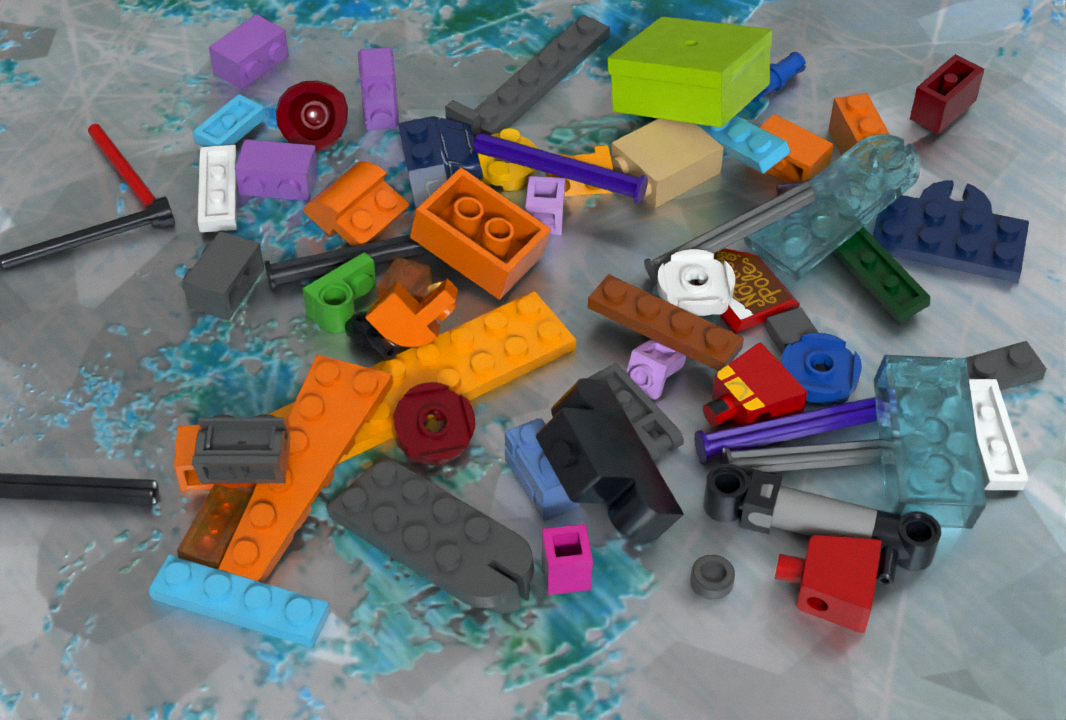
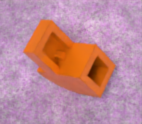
M447 278L418 303L397 281L369 306L365 318L381 335L394 344L404 347L423 346L438 338L440 324L435 319L437 318L439 321H442L454 311L457 306L454 302L456 301L458 289Z

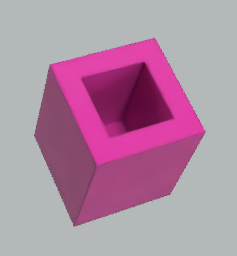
M586 524L542 529V564L548 595L591 590L593 558Z

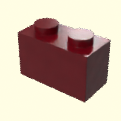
M956 54L953 55L917 86L909 119L939 135L976 102L985 69Z

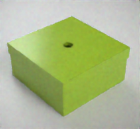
M660 17L608 57V74L611 75L613 112L722 128L770 84L772 29Z

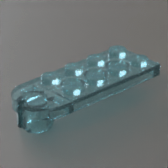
M879 134L862 139L809 181L816 191V200L745 237V244L792 279L798 281L917 182L920 176V157L918 151L910 143L904 147V139L894 135Z

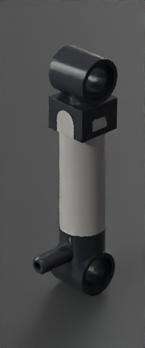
M733 464L716 465L707 475L703 508L711 519L718 522L728 523L736 521L741 517V528L768 535L772 526L807 536L822 535L881 540V557L876 579L883 585H889L894 582L897 564L908 571H920L930 566L941 537L940 524L932 515L925 512L912 511L901 516L782 486V476L754 469L749 483L746 472Z

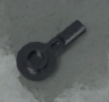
M367 311L354 314L345 323V332L350 337L352 343L363 348L372 347L386 360H392L397 355V348L365 318Z

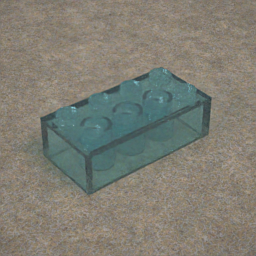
M884 355L873 382L880 448H882L881 460L887 512L903 516L908 512L920 511L932 515L942 528L972 529L986 507V499L966 358Z

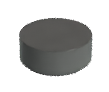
M705 555L694 562L690 583L693 590L699 596L705 599L717 600L726 597L732 591L735 570L727 559L718 555Z

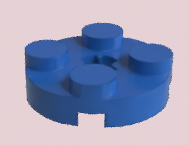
M809 333L801 336V341L794 343L792 346V342H790L785 347L781 364L807 391V401L832 403L835 405L844 404L848 401L849 395L856 389L859 383L862 364L860 356L856 351L853 355L849 349L845 348L846 342L831 334ZM816 364H822L827 371L821 372L814 368Z

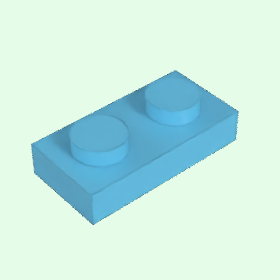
M238 94L192 131L194 142L202 147L234 145L267 117L265 107Z

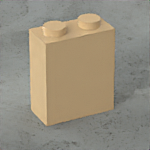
M657 119L612 142L611 160L614 171L639 178L643 174L648 176V185L644 199L654 208H657L720 174L724 147L697 124Z

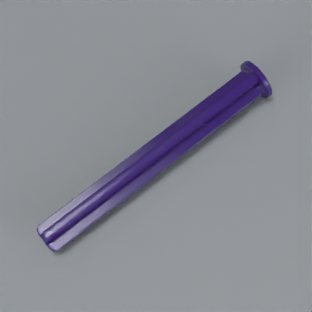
M483 133L477 134L474 139L473 151L476 153L634 198V202L637 204L642 202L647 190L648 176L644 174L640 178Z
M881 395L709 433L698 430L694 435L695 448L700 461L707 463L710 457L722 455L723 447H729L730 451L746 450L883 420L890 417L892 407L888 398Z

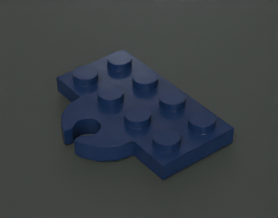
M953 180L933 183L923 190L920 198L883 191L873 237L892 257L1018 283L1023 265L1029 226L1028 220L993 214L991 202L985 193L968 183L962 197L964 201H955L950 198L954 186Z

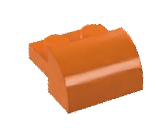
M360 161L307 203L303 212L329 236L336 231L351 246H357L373 242L407 212L410 204L384 181L387 174L386 171L373 163Z

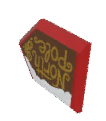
M726 248L714 253V260L721 262L723 265L725 260L730 264L735 274L733 297L728 303L726 312L719 315L733 333L737 334L764 323L767 317L799 308L800 303L758 255ZM695 279V282H694V285H695V286L702 285V284H699L698 280Z

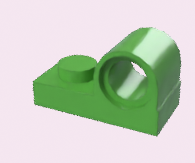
M364 252L304 287L303 295L306 314L325 331L334 334L344 333L345 323L355 314L354 300L376 287L374 260Z

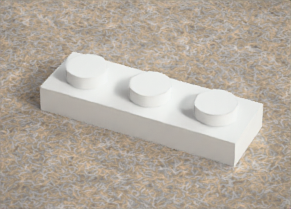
M236 145L200 147L198 226L200 232L237 230Z
M958 379L953 390L983 489L1024 490L1029 483V478L997 379Z

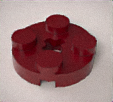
M438 382L422 383L410 388L398 402L392 417L393 437L398 447L404 452L405 457L413 463L443 465L454 461L462 455L470 443L476 425L475 414L468 399L462 394L459 396L454 391L449 390V386ZM428 415H434L436 421H443L444 426H441L438 432H431L430 429L424 427L423 424L427 422Z

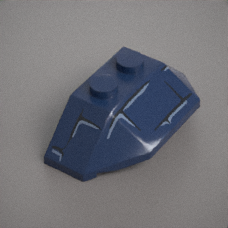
M435 116L398 123L416 209L460 168H463L480 181L482 180L483 173L478 153L473 151L474 137L471 124Z

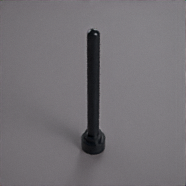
M164 196L151 200L152 204L147 205L146 210L0 255V268H11L148 224H152V227L160 225L161 228L173 225L175 220L167 197Z

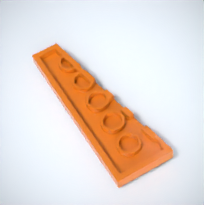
M316 355L285 422L291 437L286 483H257L218 570L262 583L266 582L292 542L294 533L303 525L312 511L311 505L323 487L327 488L334 477V469L344 454H349L356 443L355 437L365 422L369 423L394 383L392 374Z

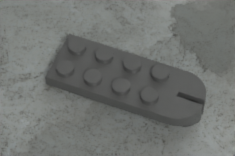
M386 455L326 506L329 518L467 605L487 608L497 614H508L521 608L520 597L526 601L529 599L530 582L534 575V561L529 543L521 535Z

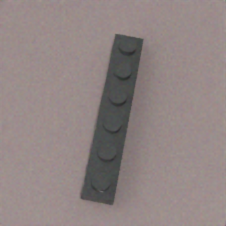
M586 15L578 18L474 109V111L480 113L481 134H497L503 129L509 128L609 38L610 26Z

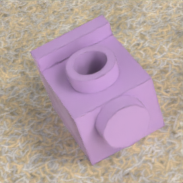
M529 176L525 211L551 228V235H562L565 178Z

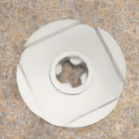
M689 249L671 255V261L665 265L662 263L657 277V291L661 299L697 316L720 315L728 309V303L734 294L735 274L730 264L725 260L723 265L721 262L714 260V254L711 252ZM696 279L702 285L695 286L691 285L690 282Z

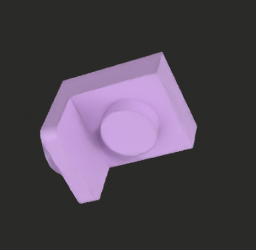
M650 339L632 351L626 374L649 398L656 400L662 394L666 378L684 366L686 355Z

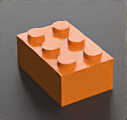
M460 168L416 209L410 238L500 300L543 256L551 228L463 168Z

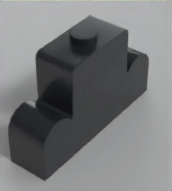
M579 379L551 408L553 418L536 434V439L572 502L606 504L609 507L608 516L611 523L622 535L630 539L657 540L684 513L607 381Z

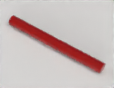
M92 124L88 128L89 135L143 206L146 208L147 205L152 204L151 200L156 199V197L99 124Z

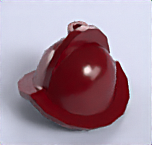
M318 80L302 81L289 87L279 98L275 110L277 126L284 138L292 144L315 145L316 153L334 145L342 136L348 119V105L344 93L335 86Z

